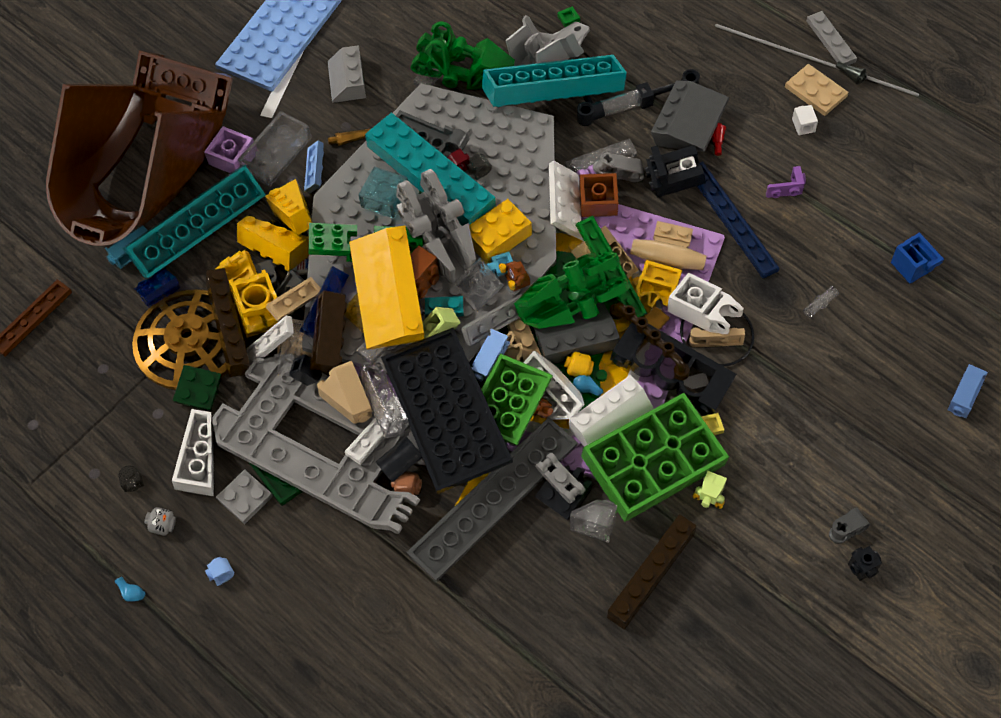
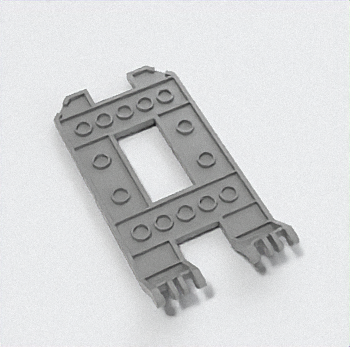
M284 353L274 354L273 357L265 359L264 357L256 358L245 372V376L259 385L240 411H237L222 403L212 417L217 445L373 529L390 530L399 534L402 526L392 520L396 518L401 522H407L408 516H411L413 510L403 505V503L408 502L413 506H417L420 499L409 492L389 491L376 484L375 482L383 472L376 461L405 436L419 450L406 417L404 416L361 465L346 455L338 464L275 431L293 403L295 402L358 436L386 405L367 396L373 417L366 422L354 424L319 396L317 384L321 380L325 381L329 376L322 373V377L318 382L306 386L289 376L294 358ZM423 458L415 463L416 465H425Z

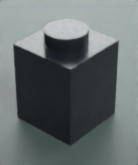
M304 354L294 359L289 376L309 386L321 379L322 372L310 369L311 357Z

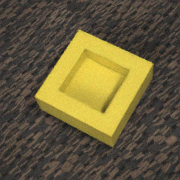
M719 413L701 416L714 435L724 433Z

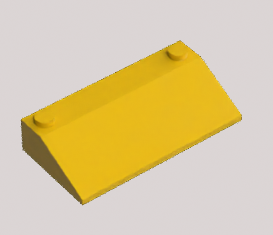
M406 226L385 228L350 241L366 349H376L424 340V329Z

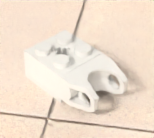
M690 273L684 277L671 293L668 300L669 313L708 332L720 334L729 333L730 324L724 319V316L741 317L744 308L729 294L722 292V288ZM730 306L735 307L738 312L734 311ZM718 323L722 324L725 329L721 328Z

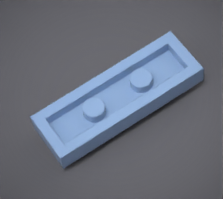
M319 140L307 148L304 191L309 194L318 189L322 184L321 173L323 169L324 143Z

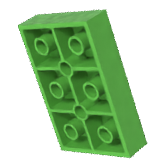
M685 393L583 447L581 455L624 522L704 478L707 471L715 472L722 468L729 458Z

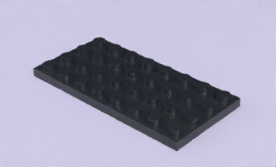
M454 328L381 357L437 494L513 463V459Z

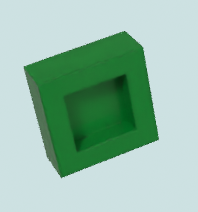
M573 6L557 12L558 18L564 27L573 22H580V17Z

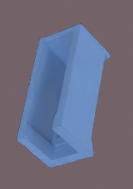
M969 364L948 407V411H951L956 416L967 418L988 372Z

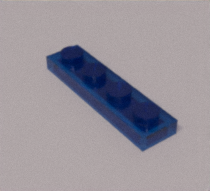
M334 266L330 268L300 332L314 338L318 296L323 290L340 294L349 277L348 274Z

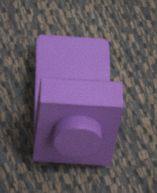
M793 167L791 174L792 182L769 184L766 190V197L778 198L780 196H797L802 194L806 177L805 173H802L801 167Z

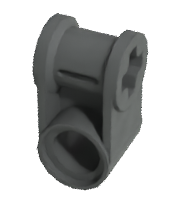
M268 259L255 264L254 267L257 274L262 273L261 270H266V273L268 272L276 293L280 283L272 260Z
M854 508L833 522L832 528L829 531V538L834 543H844L855 535L864 532L870 526V523L858 508Z

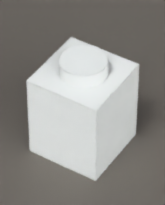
M812 105L794 108L792 120L798 135L816 132L818 120Z

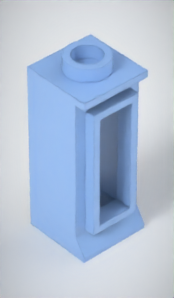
M490 329L491 335L487 336L472 364L474 375L477 381L480 382L486 381L500 353L504 355L510 345V341H507L508 336L494 329Z

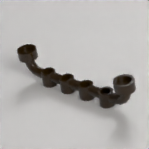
M620 302L610 306L609 311L613 319L619 320L624 317L626 321H631L636 325L639 333H644L649 338L650 344L657 345L662 350L664 357L671 358L675 362L674 377L676 379L686 380L689 377L690 368L674 351V344L669 341L664 342L661 339V332L659 330H651L648 327V320L646 318H638L635 315V308L633 306H625Z

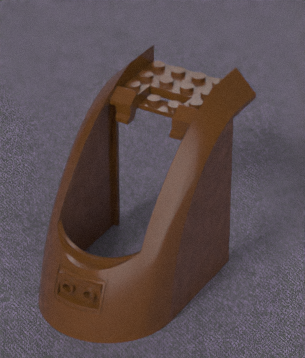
M139 50L133 85L63 84L46 177L48 204L61 228L71 237L82 243L105 246L122 240L162 211L192 178L206 157L204 151L219 132L227 110L233 81L231 76L164 57L165 55ZM166 95L192 102V105L167 99ZM157 121L139 211H127L117 208L104 199L98 187L123 158L143 123L154 124Z

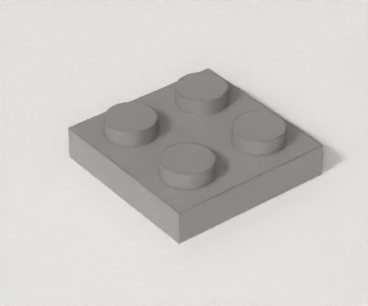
M243 470L216 496V499L245 525L273 495L251 474Z

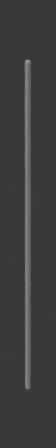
M719 24L715 25V27L836 68L835 64ZM867 76L866 78L870 81L894 88L896 90L917 97L919 96V93L878 80L876 78Z

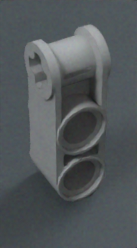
M604 152L601 154L600 160L593 164V170L597 174L617 173V179L631 182H639L644 179L642 161L638 158Z

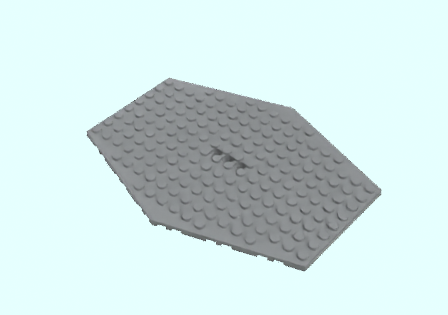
M421 83L400 104L393 114L396 116L399 110L441 128H444L446 125L453 129L465 131L470 140L462 151L464 154L467 153L472 161L465 173L495 196L496 206L509 199L532 222V235L509 251L513 261L522 262L530 277L529 286L513 292L508 287L505 274L497 276L496 272L489 275V277L487 276V278L484 277V279H487L492 284L486 283L481 275V271H478L480 270L478 265L481 262L483 264L486 263L475 252L476 260L470 274L474 275L470 279L475 277L478 284L476 287L479 286L488 293L485 295L476 293L475 291L478 292L479 290L474 287L472 288L471 281H469L472 289L470 292H474L480 297H486L490 293L489 299L480 308L477 309V305L466 292L458 287L464 279L451 284L440 273L438 282L428 289L424 298L418 300L423 322L426 319L425 298L463 296L464 316L458 317L460 324L455 329V332L471 365L487 337L472 346L466 345L461 327L525 292L539 277L546 276L549 269L556 264V227L551 225L549 188V163L555 161L554 116L511 105L493 107L490 100ZM365 141L314 194L312 222L357 225V237H351V241L374 233V226H404L405 224H403L396 206L401 203L396 196L397 184L406 179L370 150ZM436 143L433 146L440 147L442 144ZM445 151L443 155L448 157L451 152ZM412 185L414 191L418 195L419 190L414 185ZM439 213L437 214V226L434 233L437 237L443 239L450 232ZM309 255L307 279L312 277L322 290L346 295L345 302L348 305L343 319L346 320L344 331H342L344 345L340 350L342 362L352 361L355 366L388 375L381 357L416 342L367 350L353 262H346V256ZM477 274H480V277L482 279L481 281H483L486 285L491 287L490 290L481 287L485 284L481 282L478 283L476 277ZM495 280L502 284L499 289L494 287L495 284L493 282ZM318 297L305 304L302 349L312 353Z

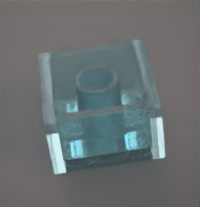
M374 166L358 194L361 207L395 218L398 212L396 205L401 203L396 196L397 184L408 180V178Z

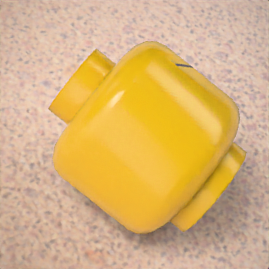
M575 351L571 356L566 357L564 367H567V374L570 376H590L594 361H591L590 355Z

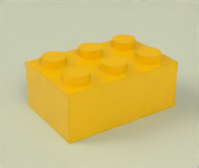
M506 199L469 225L474 251L486 264L492 263L491 257L510 251L532 235V222L509 199Z

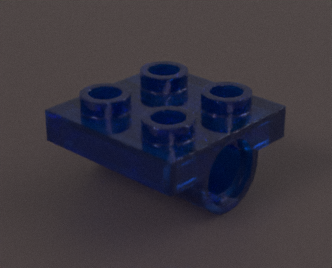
M161 269L150 279L139 282L134 289L146 306L150 308L163 299L162 294L167 297L178 290L180 286L174 275L166 269Z

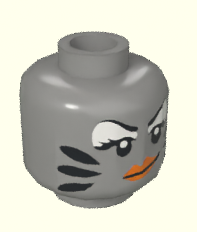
M155 507L151 513L147 512L144 524H148L147 529L150 533L166 536L169 532H173L176 517H174L171 510Z

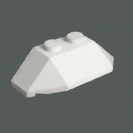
M533 351L523 362L553 375L542 397L552 404L553 413L548 416L551 420L570 419L585 405L580 391L557 366L538 352Z

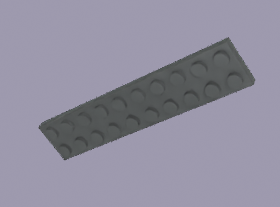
M548 417L510 453L513 463L490 472L406 552L407 556L434 582H437L545 478L535 466L537 463L547 459L546 456L549 453H553L558 461L561 462L577 447L578 443ZM551 465L547 469L551 472L554 467Z

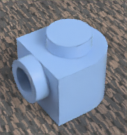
M217 557L207 565L208 569L205 570L209 580H214L217 586L234 576V571L227 558Z

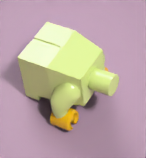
M707 471L702 487H696L693 498L703 500L701 505L705 508H708L711 503L715 507L719 506V509H721L725 503L722 492L727 478Z

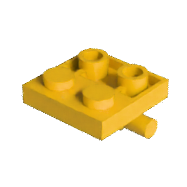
M246 250L238 251L231 257L228 256L215 268H225L228 282L231 279L233 281L242 278L248 280L249 276L257 274L251 256Z

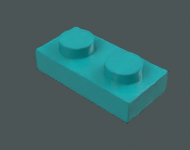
M463 296L425 298V318L436 307L452 308L457 317L464 316Z

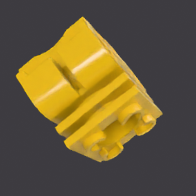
M261 270L262 273L249 276L248 280L246 278L235 281L229 280L235 309L246 338L267 332L278 323L266 308L268 303L278 298L266 270Z

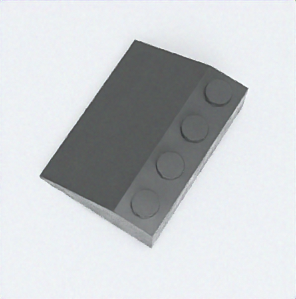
M676 80L651 131L655 145L674 149L695 145L697 151L705 152L729 101V97L691 81Z
M604 302L597 303L599 314L593 318L584 319L580 311L572 316L575 323L541 329L533 327L541 355L551 363L558 364L565 362L566 357L571 356L575 351L590 356L613 351L620 337L615 322Z

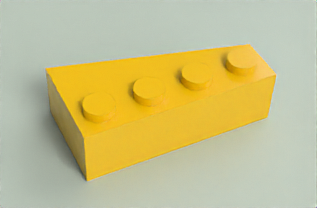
M296 179L280 188L271 190L265 196L273 214L297 235L308 230L309 223H313L305 197Z
M246 216L237 223L238 243L252 251H259L260 255L264 258L270 257L273 259V263L284 265L285 270L289 272L309 256L308 236L297 235L295 232L284 227L255 219L252 216Z

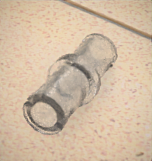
M830 286L821 295H817L814 301L803 309L805 315H809V318H812L821 309H825L828 303L839 295L838 290L834 286Z

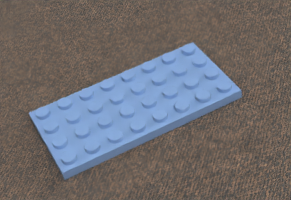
M265 0L215 63L216 69L273 92L342 0Z

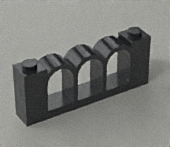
M631 322L612 351L610 360L619 367L627 369L630 366L631 370L638 376H653L654 383L660 389L666 391L676 389L678 396L685 393L690 402L696 404L695 409L704 416L714 414L737 374L659 330L661 332V339L664 342L669 341L674 344V351L687 363L690 369L694 367L711 377V380L702 392H690L684 386L683 380L668 379L661 374L660 366L666 358L663 356V353L653 365H643L637 360L636 353L645 340L649 342V338L644 333H639L636 325ZM648 324V327L651 330L657 329L654 326Z

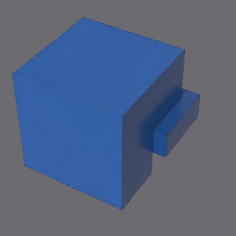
M919 232L896 247L891 264L910 284L933 271L944 259Z

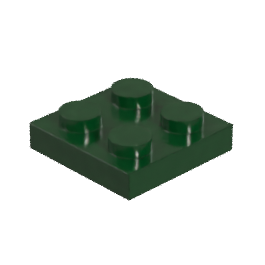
M184 365L173 402L211 411L221 381V373Z

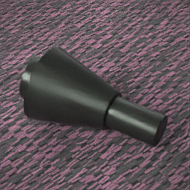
M840 61L836 64V68L844 71L857 85L863 83L867 78L866 69L848 66Z

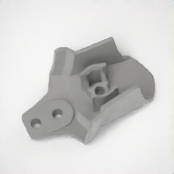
M525 15L522 20L523 26L506 39L509 55L515 59L514 66L568 60L570 57L577 58L584 53L581 44L590 29L587 25L573 22L554 34L541 33L536 29L530 17Z

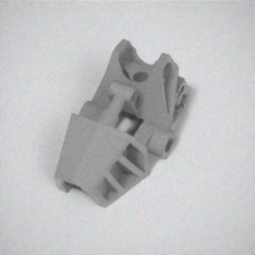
M429 169L421 173L420 186L425 191L421 194H416L408 180L397 184L396 196L401 203L396 206L403 224L407 225L410 235L413 238L422 236L426 243L422 248L437 257L439 273L452 284L471 274L476 256L469 223L461 226L457 217L464 214L461 202L458 199L451 202L447 201L446 192L436 173ZM439 213L450 232L443 239H440L434 233L437 226V214Z

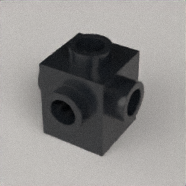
M868 546L864 549L860 547L851 553L852 557L848 565L859 581L867 577L870 579L879 573L878 569L882 562L877 551H873Z

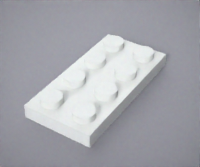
M552 161L549 163L551 225L577 238L581 236L576 227V223L581 221L579 174L556 161Z

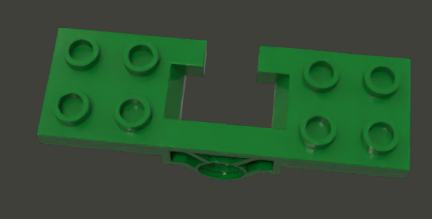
M309 223L308 255L346 256V262H352L349 242L351 237H357V225ZM374 226V233L385 228H391L392 226ZM406 227L411 254L418 246H423V240L421 235L413 238Z

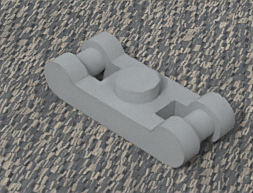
M549 453L546 456L547 459L543 462L540 461L535 466L559 494L571 504L578 494L584 493L586 489L558 461L553 453ZM551 465L555 468L552 472L547 469ZM569 485L573 487L570 491L566 489Z

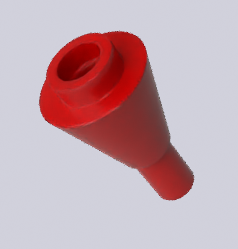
M721 123L717 124L711 137L716 156L722 155V143L726 131V126Z

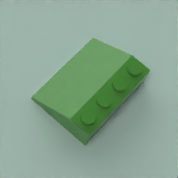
M500 353L481 390L504 441L517 446L553 375Z

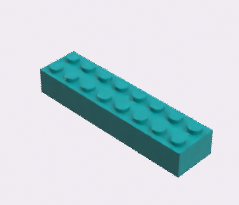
M614 55L484 69L482 89L493 107H502L503 105H518L527 102L534 103L543 100L551 101L559 98L567 99L576 96L583 97L585 95L624 91L627 72Z
M392 112L365 134L367 147L422 193L425 191L420 186L421 173L432 169L446 192L447 201L451 202L458 199L461 202L464 214L457 217L462 226L467 223L470 225L496 207L494 195Z
M246 165L240 166L126 245L123 249L143 277L149 278L266 196V194Z

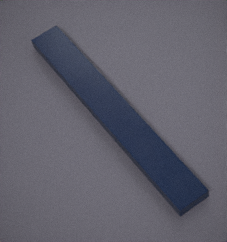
M700 162L706 183L697 186L762 279L778 272L779 267L704 162Z

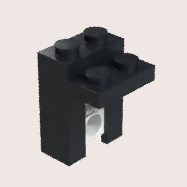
M658 145L651 147L652 155H649V159H646L648 167L644 168L647 178L651 177L652 181L649 182L652 192H656L657 198L706 183L695 145L663 155L660 154Z

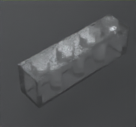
M380 362L361 365L359 379L385 439L404 435L408 418Z

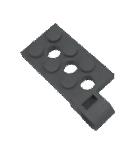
M401 110L396 115L421 137L425 136V140L432 146L436 143H441L440 147L435 148L442 154L445 151L453 153L460 148L463 150L470 140L468 134L461 129H453L446 125L444 128H441Z

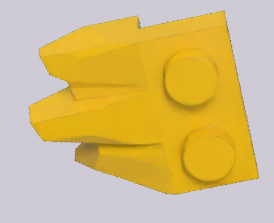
M646 260L636 286L638 297L648 296L647 305L651 309L657 300H661L662 304L667 307L669 296L679 284L682 270Z

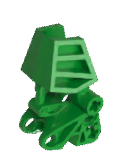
M439 21L431 28L433 35L425 32L418 40L416 50L419 54L412 60L410 68L416 74L439 78L444 75L442 84L448 88H455L458 80L467 82L466 90L482 89L484 69L514 66L515 59L488 38L478 42L476 47H472L467 44L464 37L456 38L451 25ZM440 26H443V27H445L447 30H441V29H439V27H440ZM466 57L473 59L470 70L451 65V62H461Z
M595 252L585 254L574 261L566 263L563 266L565 272L563 276L556 278L553 274L539 277L514 303L518 316L524 324L538 329L575 323L572 316L580 311L584 319L595 317L599 314L597 303L606 302L630 289L627 278L613 277L606 282L604 272L615 268L621 263L618 254L615 252H604L598 257ZM565 289L571 292H585V295L567 304L559 296Z

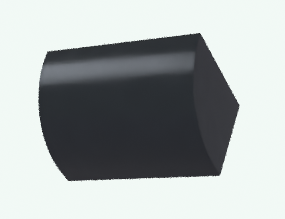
M405 436L380 457L376 463L391 482H394L419 461L422 455Z

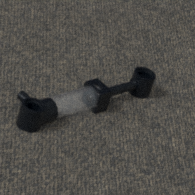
M688 69L684 71L680 81H691L699 84L700 74L694 69ZM648 82L636 85L635 90L597 102H593L590 95L583 96L585 102L577 106V122L581 126H589L594 120L639 106L642 109L651 107L654 103V96L670 92L675 83L651 90Z

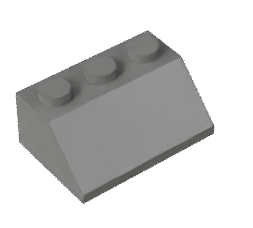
M359 45L343 47L328 60L332 103L366 98Z

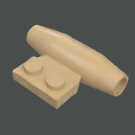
M657 221L654 240L633 239L630 254L644 260L690 270H703L707 257L688 248L692 237V228Z

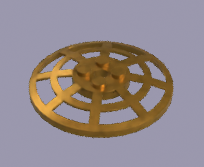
M185 290L168 295L152 305L138 322L132 342L135 361L142 373L157 385L176 390L184 365L198 368L206 364L210 371L221 373L222 377L228 373L226 362L218 368L212 361L220 352L222 346L219 334L210 332L207 325L215 320L212 306L200 302L202 295L209 296L208 291ZM194 295L192 301L179 302L170 307L166 304L168 301L178 297ZM190 306L187 314L177 316L173 312L174 309ZM160 307L162 312L154 319L150 329H141L146 319ZM197 307H202L212 312L204 318L195 314ZM167 315L171 321L167 324L166 328H156L159 321ZM239 320L243 340L245 343V333ZM186 332L192 333L188 338L182 337ZM148 336V347L152 355L143 362L138 352L137 340L138 337ZM164 336L165 344L156 350L153 337ZM209 340H217L218 343L215 348L207 354L204 348ZM170 350L177 355L176 363L167 361L161 356ZM198 354L201 358L193 363L184 364V359L187 356ZM157 361L164 367L173 369V381L157 376L148 368Z

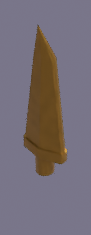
M370 129L335 133L334 137L328 138L329 145L338 143V146L363 139L366 138L365 134Z

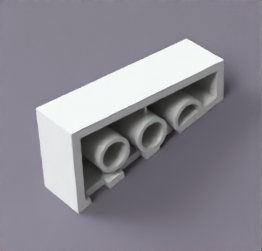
M191 409L172 478L175 490L214 496L213 423L211 412Z

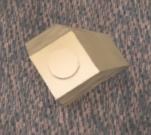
M352 361L334 367L329 372L330 376L325 381L321 380L317 384L319 396L352 423H363L373 417L370 403Z

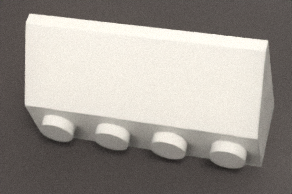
M629 375L569 419V430L585 447L654 408L641 385Z

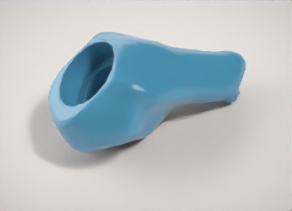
M579 375L573 380V385L581 394L592 393L599 396L603 393V389L590 376Z
M123 577L115 580L125 601H139L145 597V591L139 586L128 584Z

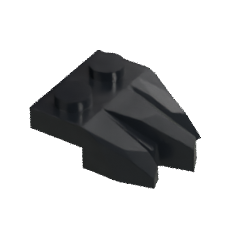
M568 465L565 466V468L570 472V467ZM577 467L570 474L585 487L586 491L581 495L578 494L571 504L547 480L535 497L566 520H569L579 504H582L589 495L593 482L589 480L583 482L582 478L586 469ZM569 485L566 489L570 491L573 487Z

